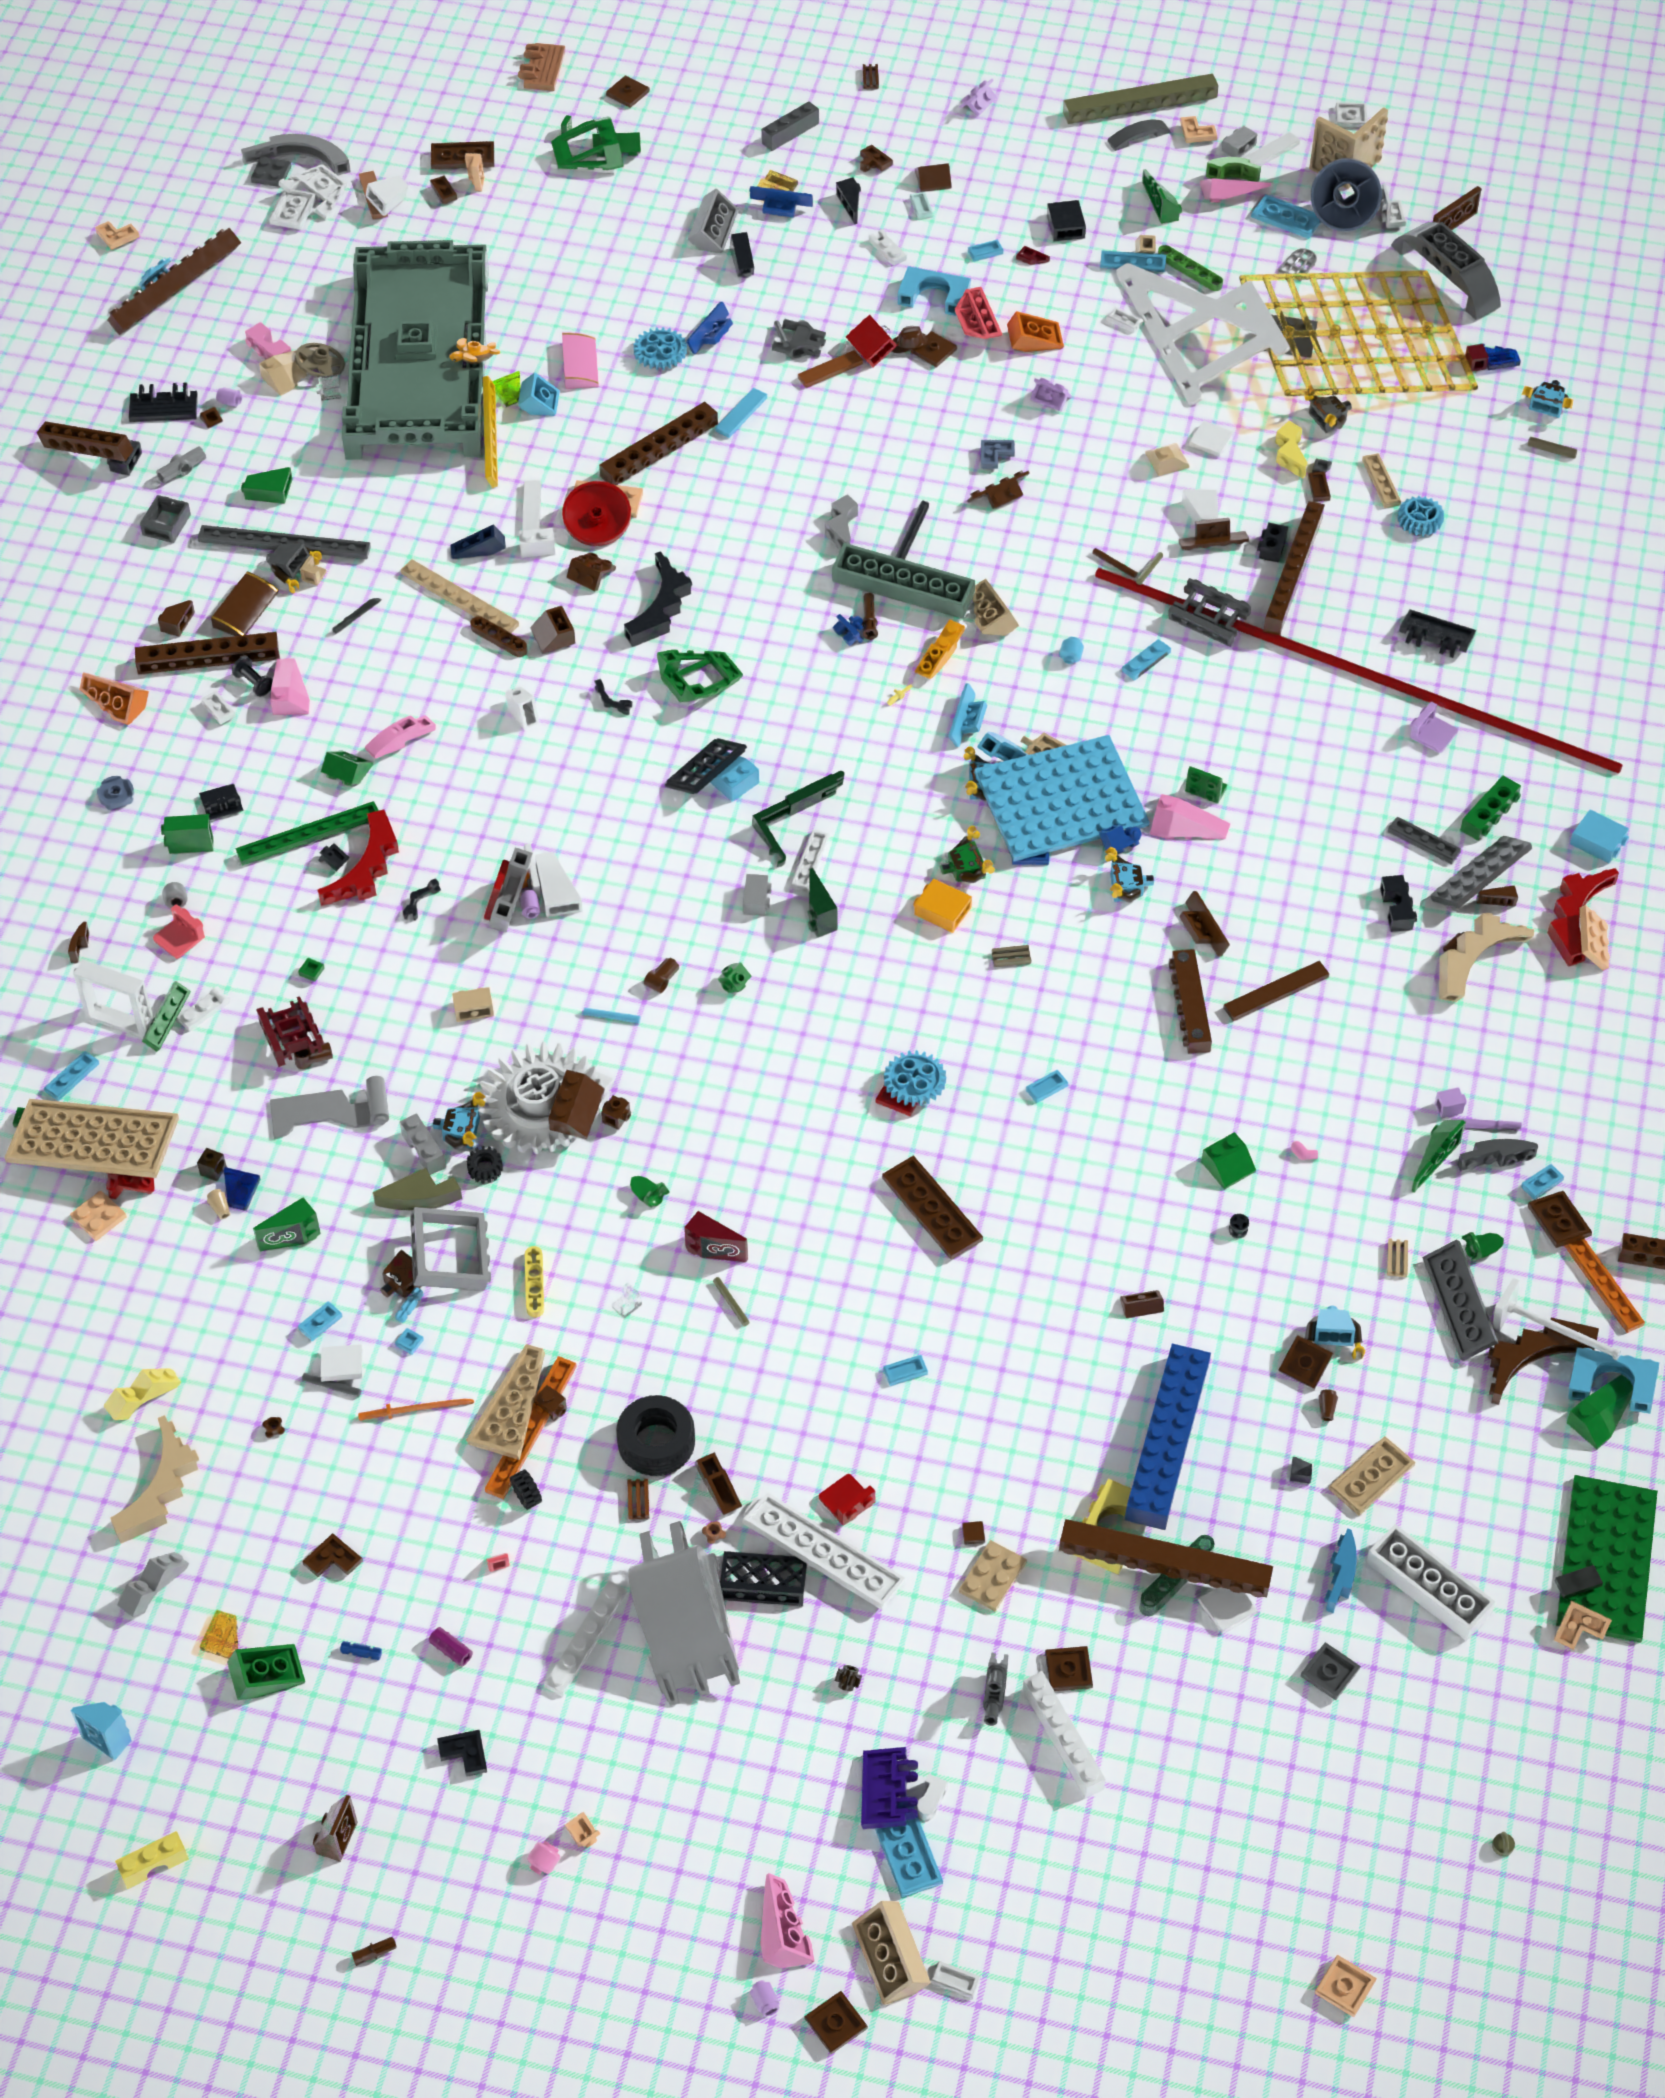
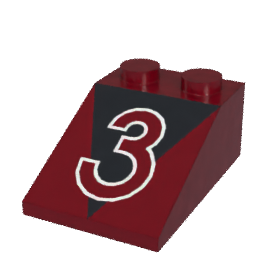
M697 1211L684 1227L685 1247L689 1253L708 1259L737 1262L748 1261L747 1238L704 1213Z

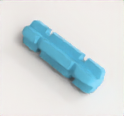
M413 1289L412 1295L408 1296L400 1307L401 1310H398L395 1314L397 1321L401 1323L406 1321L407 1315H410L417 1306V1301H420L424 1296L421 1289Z

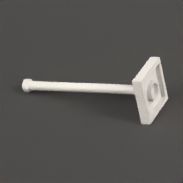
M1514 1277L1495 1306L1493 1329L1498 1332L1501 1331L1510 1314L1514 1312L1611 1355L1614 1360H1618L1622 1349L1610 1347L1516 1305L1520 1280Z

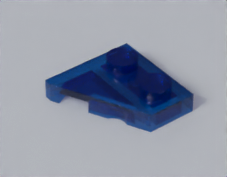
M1495 346V348L1484 347L1489 357L1487 363L1488 370L1515 367L1521 364V359L1516 349L1503 348L1501 346Z
M224 1167L228 1207L247 1211L260 1183V1175Z

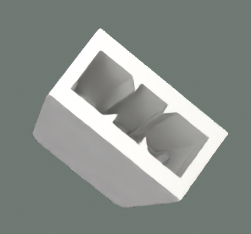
M521 686L505 692L509 712L524 730L540 723L535 698L532 694Z

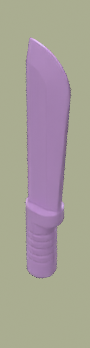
M1451 1118V1120H1464L1466 1122L1465 1128L1522 1129V1122Z

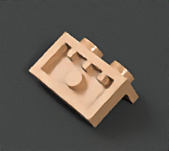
M466 153L465 161L468 178L472 180L475 191L482 192L485 176L481 154Z

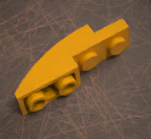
M949 619L934 644L931 643L915 669V673L932 679L944 667L956 650L957 642L965 631V626Z

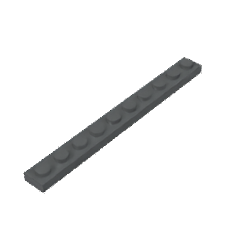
M201 525L198 534V542L276 550L281 544L299 542L310 548L311 552L319 551L322 555L367 560L371 549V542Z

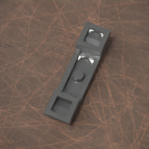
M1150 119L1139 121L1117 131L1108 138L1107 142L1114 151L1129 147V141L1150 134L1159 137L1170 133V129L1162 120Z

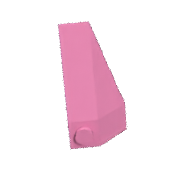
M1211 178L1201 180L1200 186L1205 199H1209L1211 203H1220V200L1270 187L1271 183Z
M295 658L277 659L270 698L273 715L309 714L310 699Z
M1161 794L1150 835L1165 839H1174V837H1185V839H1191V837L1226 839L1231 823L1180 798Z

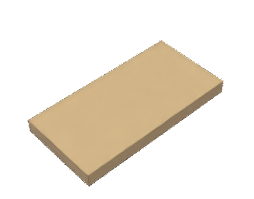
M1384 1436L1329 1486L1328 1490L1360 1516L1409 1472L1416 1462Z

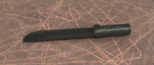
M369 599L349 616H346L342 622L334 626L332 631L337 634L377 605L382 599Z

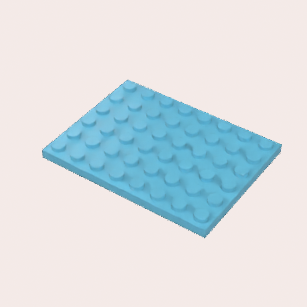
M1110 735L975 768L974 771L1013 861L1101 839L1099 832L1113 825H1122L1125 830L1127 827H1137L1140 829L1148 827L1150 824Z

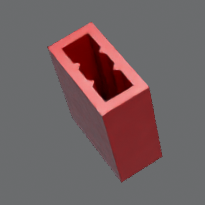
M870 314L845 336L872 368L898 346Z

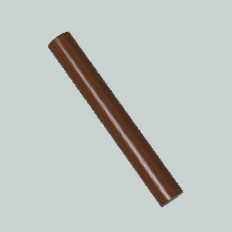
M1097 548L1093 549L1092 554L1129 576L1136 578L1138 572Z

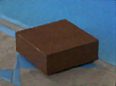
M983 1521L962 1523L964 1545L985 1543Z

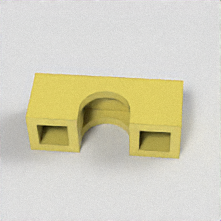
M175 1831L115 1860V1863L128 1890L148 1880L147 1874L152 1869L162 1865H166L168 1869H171L189 1860V1857L178 1832Z

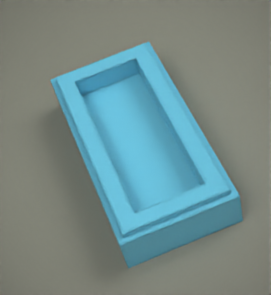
M998 239L970 246L967 249L973 262L1004 253V249Z
M1057 1069L1026 1086V1092L1037 1104L1068 1087V1081Z
M922 1355L883 1366L889 1386L928 1375V1369Z

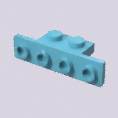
M965 683L955 717L953 718V724L949 731V738L955 747H960L963 734L980 731L988 706L985 700L974 702L976 694L969 683Z

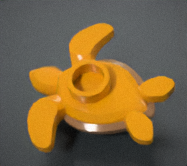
M462 338L457 341L456 345L460 351L450 354V359L454 362L462 360L470 364H477L488 360L493 355L500 354V350L495 349V342L484 346L476 341L467 343V339Z

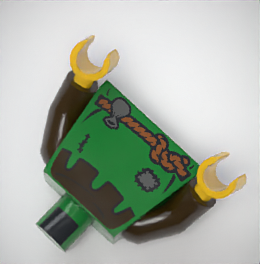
M969 826L967 829L968 836L965 835L948 852V862L940 864L942 875L952 873L957 882L976 883L980 879H986V873H994V863L989 859L983 861L975 841H972V839L980 837V832L976 830L975 826Z

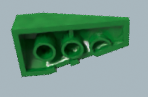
M1143 169L1142 184L1160 223L1179 221L1180 214L1182 213L1181 204H1178L1176 198L1147 169Z
M1444 1120L1440 1125L1434 1126L1416 1173L1412 1192L1415 1193L1461 1144L1466 1124L1464 1120Z

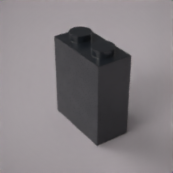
M1079 200L1047 203L1046 216L1053 242L1085 238L1086 224Z

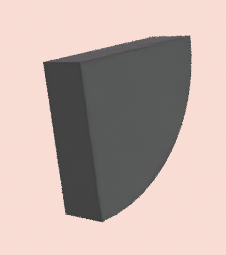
M1316 458L1312 473L1328 472L1332 467V462Z

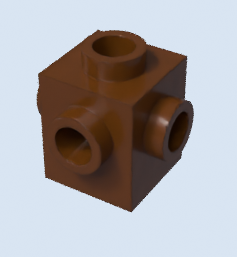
M612 1095L610 1100L606 1101L602 1107V1123L620 1130L624 1122H627L631 1117L630 1102L625 1098Z

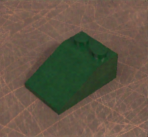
M810 868L809 910L807 911L809 916L808 927L819 938L838 930V907L815 870Z

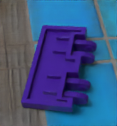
M906 1747L863 1750L861 1826L863 1830L906 1826V1820H913L918 1817V1811L913 1809V1807L917 1806L918 1799L913 1796H907V1783L918 1780V1774L916 1771H913L918 1768V1761L914 1759L906 1760Z

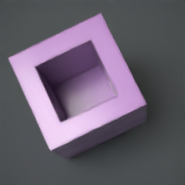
M1456 1087L1437 1092L1434 1103L1440 1117L1445 1118L1462 1114L1467 1100L1465 1094L1461 1093L1460 1088Z

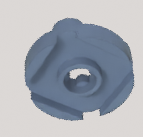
M110 776L101 782V786L97 788L98 799L108 810L124 807L134 801L135 791L132 782L129 779H122L121 776ZM117 790L119 793L113 794V791Z

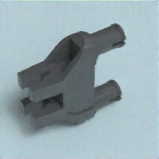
M785 318L782 328L795 331L787 348L783 346L782 342L774 340L772 351L785 353L790 358H799L805 355L819 357L821 354L819 349L821 346H825L826 339H824L826 332L813 329L809 322L805 320L797 322Z
M991 1652L988 1662L983 1708L986 1711L984 1722L988 1726L997 1724L998 1713L1003 1709L1008 1673V1654H1004L1003 1660L997 1663L996 1653Z

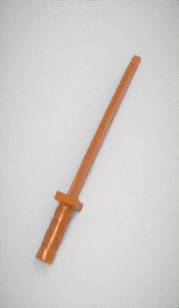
M454 1399L391 1408L389 1403L386 1404V1408L358 1413L359 1421L387 1415L389 1419H393V1414L473 1404L474 1399Z

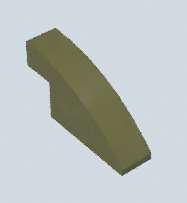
M426 1168L372 1192L376 1206L394 1210L409 1211L413 1210L414 1207L437 1208L462 1199L461 1188L454 1177L436 1185Z

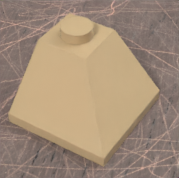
M1177 442L1145 451L1158 476L1190 468Z

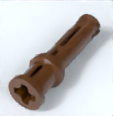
M865 593L863 596L864 618L862 625L864 630L862 634L867 640H873L878 637V630L876 629L878 620L875 617V597L873 593Z

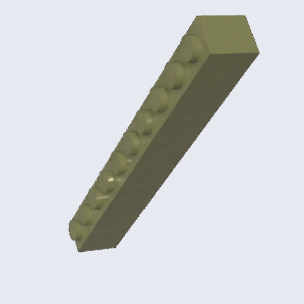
M1211 73L1063 100V114L1067 123L1073 124L1218 97L1219 85L1214 74Z

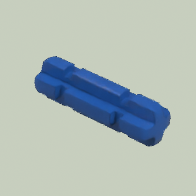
M342 1641L340 1646L342 1654L349 1655L352 1653V1656L371 1657L373 1660H380L382 1656V1649L379 1647L370 1648L371 1646L351 1644L348 1641Z

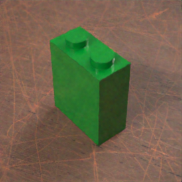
M209 814L164 817V824H161V835H165L163 838L164 847H168L169 854L214 851V835Z

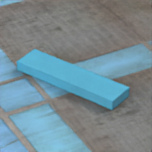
M1101 250L1100 268L1118 269L1124 264L1129 263L1146 271L1165 272L1166 255Z
M753 387L715 427V431L730 438L767 399V394Z

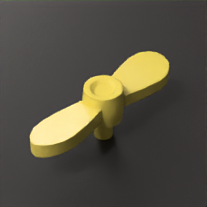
M910 684L902 691L894 689L893 692L896 694L887 701V704L891 706L898 699H903L905 693L913 686Z

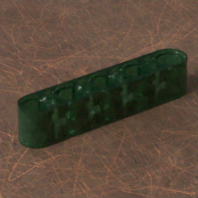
M1201 1535L1189 1547L1204 1550L1201 1546H1206L1209 1548L1206 1551L1213 1552L1215 1542L1211 1536ZM1161 1574L1141 1594L1140 1612L1149 1617L1155 1615L1188 1580L1182 1578L1173 1579ZM1159 1588H1166L1167 1591H1161ZM1150 1601L1153 1605H1147L1145 1602Z

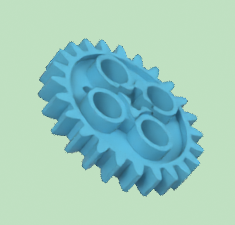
M656 327L655 331L650 328L649 332L643 331V335L639 334V339H635V343H633L635 359L639 360V364L643 363L644 367L649 365V369L656 367V370L659 367H662L663 370H665V367L671 369V365L677 366V362L682 363V359H685V354H687L685 337L682 338L681 333L677 334V330L671 332V328L665 330L662 327L659 330Z
M908 1050V1055L905 1056L901 1052L900 1058L894 1056V1062L889 1061V1065L885 1067L884 1086L887 1087V1093L891 1092V1098L897 1096V1102L904 1100V1105L911 1102L912 1107H914L915 1103L918 1102L922 1106L923 1101L930 1104V1098L936 1101L937 1095L941 1096L942 1090H945L946 1070H943V1064H939L938 1058L933 1060V1054L927 1057L925 1051L922 1055H919L918 1050L915 1051V1054Z

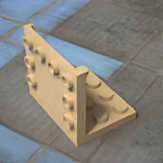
M1384 107L1380 109L1355 133L1319 116L1315 121L1309 169L1318 173L1328 163L1341 158L1358 159L1373 168L1376 163L1381 161L1383 156L1382 149L1385 144L1384 136L1388 122V109ZM1345 184L1342 187L1349 189L1351 186L1350 184Z

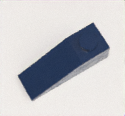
M494 524L450 545L452 559L490 556L506 549L505 535Z

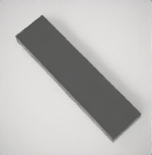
M1398 816L1388 828V833L1451 865L1462 850Z

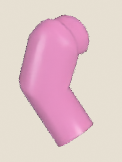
M1300 1141L1292 1142L1291 1150L1300 1160L1318 1159V1150H1307Z

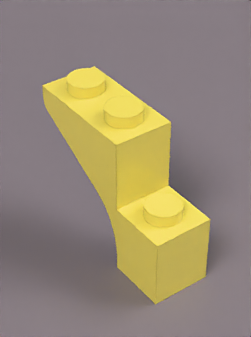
M1288 421L1276 432L1275 444L1281 447L1277 450L1276 463L1303 479L1306 476L1308 462L1297 445L1301 441L1302 428Z
M171 1368L142 1369L130 1387L115 1388L103 1407L114 1420H128L142 1404L177 1388L181 1381Z

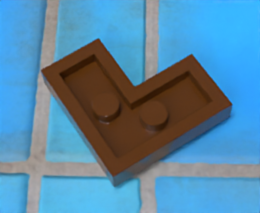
M332 1533L302 1562L308 1570L319 1577L332 1564H335L346 1575H349L363 1562V1559Z

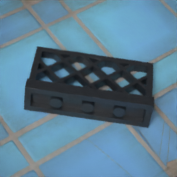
M724 1551L719 1581L724 1601L803 1606L807 1563L796 1556ZM737 1559L740 1563L731 1567L727 1560ZM755 1560L760 1565L753 1569L748 1563ZM779 1562L782 1566L773 1570L769 1564ZM794 1563L803 1564L802 1568L796 1572L790 1567ZM744 1566L749 1572L741 1576L737 1570ZM766 1568L770 1574L762 1578L757 1572ZM786 1569L791 1575L784 1580L779 1573ZM733 1574L738 1580L735 1582L725 1581V1578ZM754 1576L758 1582L748 1583L746 1580ZM775 1577L780 1583L773 1585L768 1584L767 1581ZM796 1579L801 1585L790 1586L788 1583Z

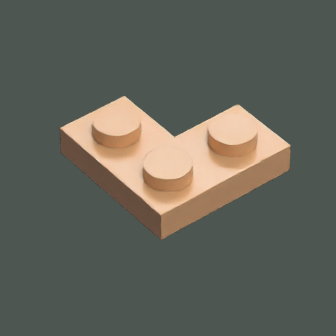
M1196 116L1180 117V124L1186 143L1217 140L1218 135L1215 125L1199 126Z
M110 221L95 227L96 233L111 250L140 237L139 232L131 223L119 229H116Z
M1571 1601L1553 1640L1574 1650L1582 1631L1603 1640L1612 1620Z

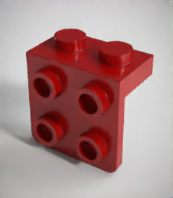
M106 1173L108 1176L106 1189L110 1199H117L124 1189L152 1194L155 1191L154 1178Z
M848 1473L819 1494V1500L844 1526L876 1503V1491L871 1485L864 1489Z

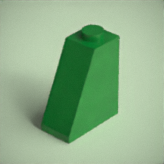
M291 467L247 475L245 482H242L241 491L244 492L245 500L285 504L293 481Z

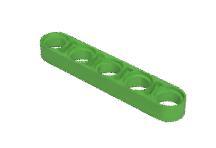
M1162 245L1158 248V254H1162L1161 252L1169 253L1164 254L1166 255V264L1212 291H1220L1222 289L1223 278L1171 246ZM1200 274H1205L1206 277H1201V276H1199V275H1200ZM1212 282H1218V283H1220V284L1215 285V284H1212Z

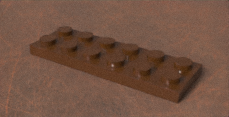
M914 1155L882 1173L884 1182L950 1260L983 1241L982 1234Z

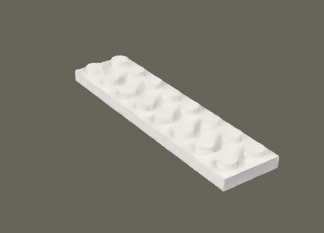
M768 1492L743 1519V1524L880 1610H883L905 1583L906 1578Z

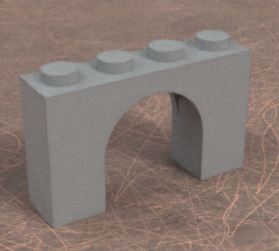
M517 847L514 848L499 898L496 900L491 915L489 927L507 933L530 866L532 852Z

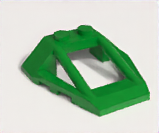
M610 116L586 121L551 141L558 169H578V167L588 168V170H594V168L613 170L624 167L619 142ZM596 128L602 144L572 157L567 141ZM604 150L605 160L581 161Z
M676 649L657 652L661 680L679 702L715 696L743 677V673L725 652L704 651L703 654L687 650L686 653H681ZM681 660H701L678 671ZM712 664L724 678L704 688L700 683L689 685L683 676Z

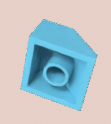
M534 372L521 383L518 406L530 415L555 416L560 390Z

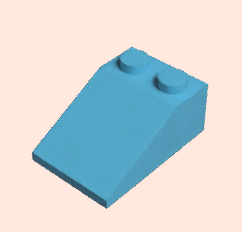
M727 751L722 756H728L730 752ZM739 756L710 783L733 802L760 783L759 769L748 759ZM717 760L712 765L716 766L722 760ZM706 769L702 775H706L710 769Z

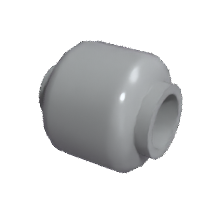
M171 882L164 886L162 896L168 908L171 909L176 904L181 908L186 905L188 896L183 884Z

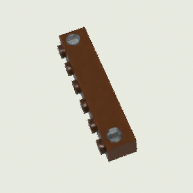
M1195 949L1172 951V957L1168 959L1169 970L1173 971V974H1171L1172 985L1176 987L1174 989V999L1178 1000L1179 1003L1177 1004V1015H1181L1179 1024L1180 1031H1184L1182 1036L1183 1047H1187L1188 1054L1211 1052L1212 1038Z

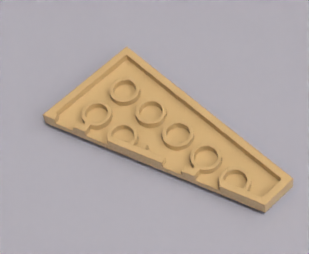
M529 1344L524 1346L466 1439L469 1445L520 1460L545 1357L543 1348Z

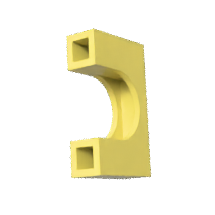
M1108 1478L1105 1485L1101 1484L1097 1493L1099 1497L1097 1501H1092L1088 1511L1090 1514L1088 1518L1084 1517L1082 1523L1097 1526L1100 1520L1108 1515L1119 1514L1125 1516L1132 1488ZM1074 1554V1556L1119 1575L1123 1567L1120 1564H1108L1102 1560H1090L1084 1556Z

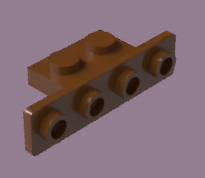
M1021 470L1013 474L1014 477L1010 479L1008 477L1001 479L997 485L992 483L986 486L984 491L976 490L970 494L971 497L967 502L971 503L986 496L994 510L1024 495L1017 481L1026 478L1030 472L1028 470L1023 473Z
M1229 517L1195 521V537L1178 539L1182 550L1249 542V536L1246 531L1230 533Z
M1192 891L1185 902L1190 911H1182L1179 917L1195 944H1211L1217 956L1222 957L1230 943L1198 891Z

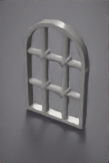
M1297 249L1291 253L1278 269V272L1302 281L1313 266H1315L1317 255L1310 249ZM1305 252L1311 254L1307 259L1302 258ZM1312 256L1315 258L1314 262L1310 261ZM1292 257H1296V260L1293 262V264L1289 263V260ZM1299 259L1304 261L1301 267L1296 266ZM1307 263L1311 264L1307 270L1303 268ZM1285 265H1289L1287 271L1282 270ZM1292 268L1297 269V272L1295 274L1289 273V271ZM1300 271L1305 272L1301 277L1297 276Z

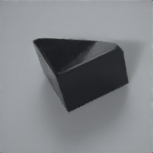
M1292 1457L1290 1481L1310 1484L1312 1464L1300 1458Z

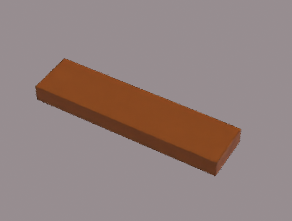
M853 350L797 374V377L804 387L808 388L862 365L863 359Z

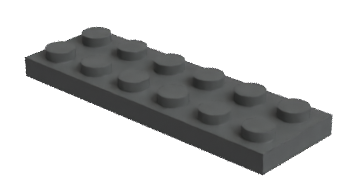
M1508 836L1500 837L1467 866L1463 867L1457 874L1438 887L1430 895L1431 900L1459 909L1533 849L1531 842Z
M1456 1239L1422 1257L1460 1359L1465 1361L1498 1344L1460 1241Z

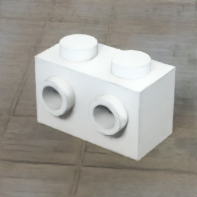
M553 528L518 531L521 558L556 555Z

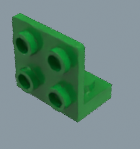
M1189 766L1185 791L1219 804L1227 790L1228 784L1223 783V778Z

